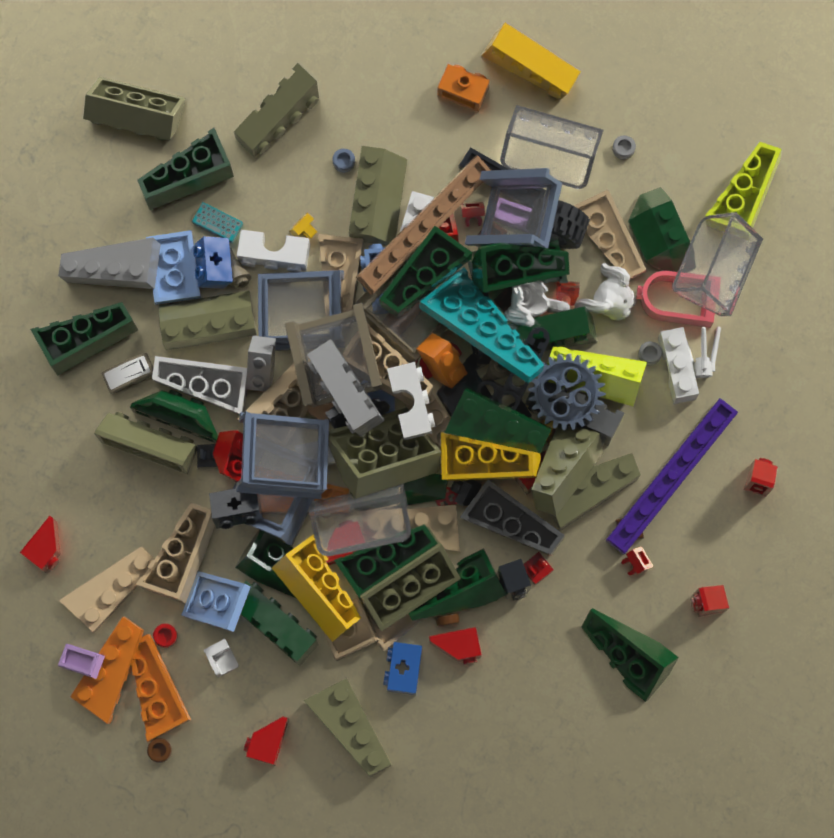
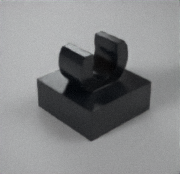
M216 444L197 445L198 469H218L213 455Z
M475 480L454 481L450 490L458 494L455 499L456 503L461 506H467L477 495L482 484Z

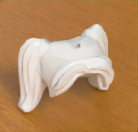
M603 263L601 264L600 271L608 279L600 284L593 300L579 299L575 303L574 308L585 306L590 312L603 313L612 320H623L631 313L630 309L637 302L634 292L629 287L630 275L623 268Z
M536 281L512 287L511 306L505 311L504 316L511 323L531 327L534 325L533 317L544 312L557 313L570 310V306L564 301L547 298L544 292L548 291L542 281Z

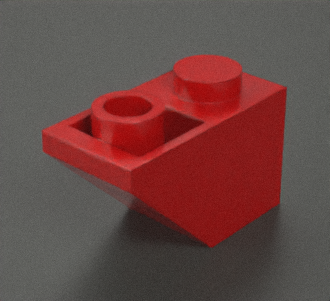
M238 430L219 432L213 451L220 474L238 482L241 479L243 433Z
M724 585L698 588L693 593L694 598H691L693 612H697L698 617L724 612L729 609Z

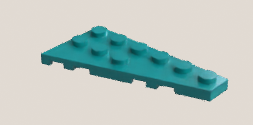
M465 267L420 301L419 308L525 382L530 383L543 372L544 364L529 346L523 344L519 339V333L515 329L512 330L507 324L508 320L488 296H484L479 288L473 284Z

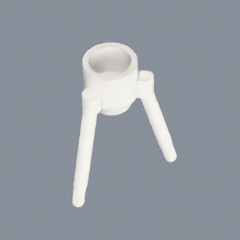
M719 326L716 328L711 360L707 357L705 327L701 328V357L696 358V362L693 360L688 345L695 378L712 377V372H715V361L721 327Z

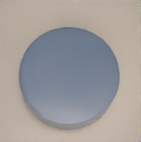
M339 149L334 153L332 161L337 171L346 173L354 168L355 156L349 149Z

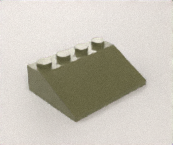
M407 407L381 415L384 422L362 436L356 432L352 434L347 426L329 431L328 446L345 485L355 499L438 473L441 451L429 435L404 440L398 415L409 412Z

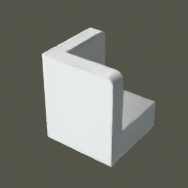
M225 639L204 649L217 677L239 667Z

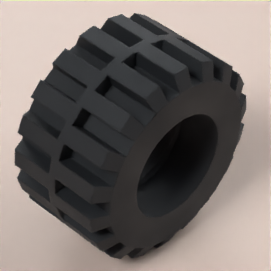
M545 199L536 200L526 226L529 233L537 236ZM559 200L552 234L558 236L560 248L577 249L582 244L590 219L579 208Z

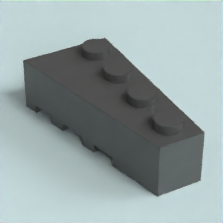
M547 382L546 388L550 393H554L557 385ZM564 387L565 391L550 397L548 401L553 402L566 395L570 398L569 393H567L568 389ZM530 391L525 405L529 406L528 409L533 413L539 414L540 409H532L537 403L536 401L529 400L530 397L535 396V392ZM578 393V401L582 404H585L588 401V398H586L585 395ZM559 401L556 406L557 411L560 414H564L567 411V405L565 402ZM606 404L597 405L596 408L600 413H591L594 420L589 421L585 418L586 426L582 427L577 422V427L600 433L602 447L603 445L608 447L621 423L624 412L616 410L613 413L610 412Z

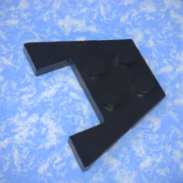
M473 354L463 363L467 374L452 389L443 384L436 393L450 417H452L465 388L467 387L477 392V387L482 381L477 370L486 365L475 366ZM483 385L481 393L486 397L491 396L487 387ZM521 399L515 411L531 418V413Z

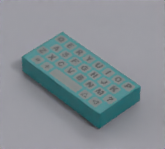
M202 202L192 220L193 224L220 238H229V242L232 244L243 226L242 221Z

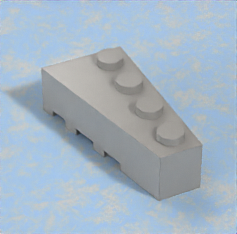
M152 237L61 254L58 276L67 283L155 289L161 244Z
M331 339L307 354L311 360L307 364L314 374L319 373L323 380L320 382L321 386L327 394L331 393L335 399L332 403L340 414L343 413L347 421L345 423L352 434L356 432L362 436L384 422L381 414Z

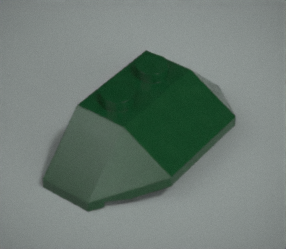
M661 187L641 194L628 223L645 262L661 271L688 273L696 270L690 240L672 199Z
M161 390L131 403L130 408L136 414L216 444L218 434L206 407L203 406L204 403L198 399L191 398L187 400L182 398V394L177 391L169 390V392Z

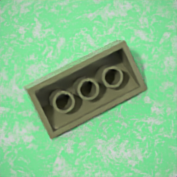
M99 77L86 93L83 119L89 120L94 124L109 125L118 130L134 131L138 135L154 136L158 140H171L177 131L186 98Z
M362 146L349 226V237L363 239L364 243L388 245L396 237L407 166L406 158L383 148Z
M249 290L159 305L162 343L166 350L257 335Z
M116 412L115 415L108 413L94 433L103 444L188 474L197 452V446L193 444V439L186 436H181L180 438L171 436L172 432L164 428H159V430L152 429L149 423L142 420H137V423L128 420L129 416L120 412Z
M439 543L360 595V598L371 619L383 631L461 578L443 545Z

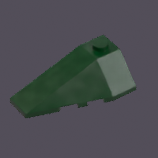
M483 548L460 560L457 563L456 571L461 579L409 613L411 620L414 621L485 606L505 596V590L485 549Z

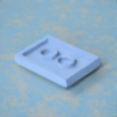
M192 231L146 237H153L161 244L155 289H153L155 305L201 298L198 280L195 278L196 258L193 255L194 242Z
M198 571L181 615L234 632L251 586Z

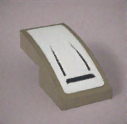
M143 353L103 371L101 374L109 392L115 394L131 384H138L153 375V365L148 354Z

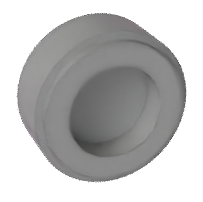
M623 135L615 139L612 150L617 158L629 159L635 152L636 144L631 137Z
M652 341L642 344L638 351L639 360L647 362L646 365L648 366L657 364L662 356L661 347Z

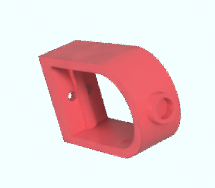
M659 271L651 275L646 280L644 286L638 285L636 299L640 300L645 313L655 320L711 328L714 323L719 278L672 271ZM661 281L704 287L700 316L662 311L655 308L648 299V288L654 283Z

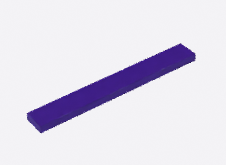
M719 398L609 535L606 542L625 555L734 419L738 411Z

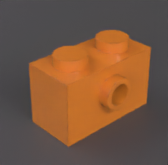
M448 64L437 87V96L479 112L489 90L490 80L480 73H470L460 65L452 66Z
M432 333L416 348L433 378L452 389L467 374L459 359V352L450 342Z

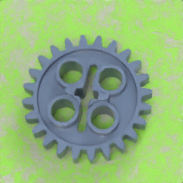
M568 353L566 360H564L562 354H558L557 361L553 357H549L550 365L542 362L544 364L543 372L538 375V378H534L531 381L535 384V387L528 388V390L535 392V396L530 397L529 400L536 401L537 404L532 409L541 410L537 417L540 418L545 415V424L554 421L553 428H557L561 423L563 430H567L568 424H570L574 430L577 428V422L582 427L586 426L585 418L593 421L591 413H600L596 406L604 405V402L599 400V397L605 396L606 393L601 392L599 388L605 386V383H598V379L602 377V374H594L597 366L589 368V359L581 363V355H577L573 360L572 354ZM571 369L575 370L578 374V379L574 383L567 379V373ZM549 380L555 381L557 385L554 393H550L546 388ZM583 381L586 382L585 386L570 392V398L566 395L553 402L548 401L550 397L565 391L564 386L570 388ZM581 390L588 394V401L585 404L580 403L577 398ZM559 401H563L567 405V411L564 414H560L557 411L556 406Z

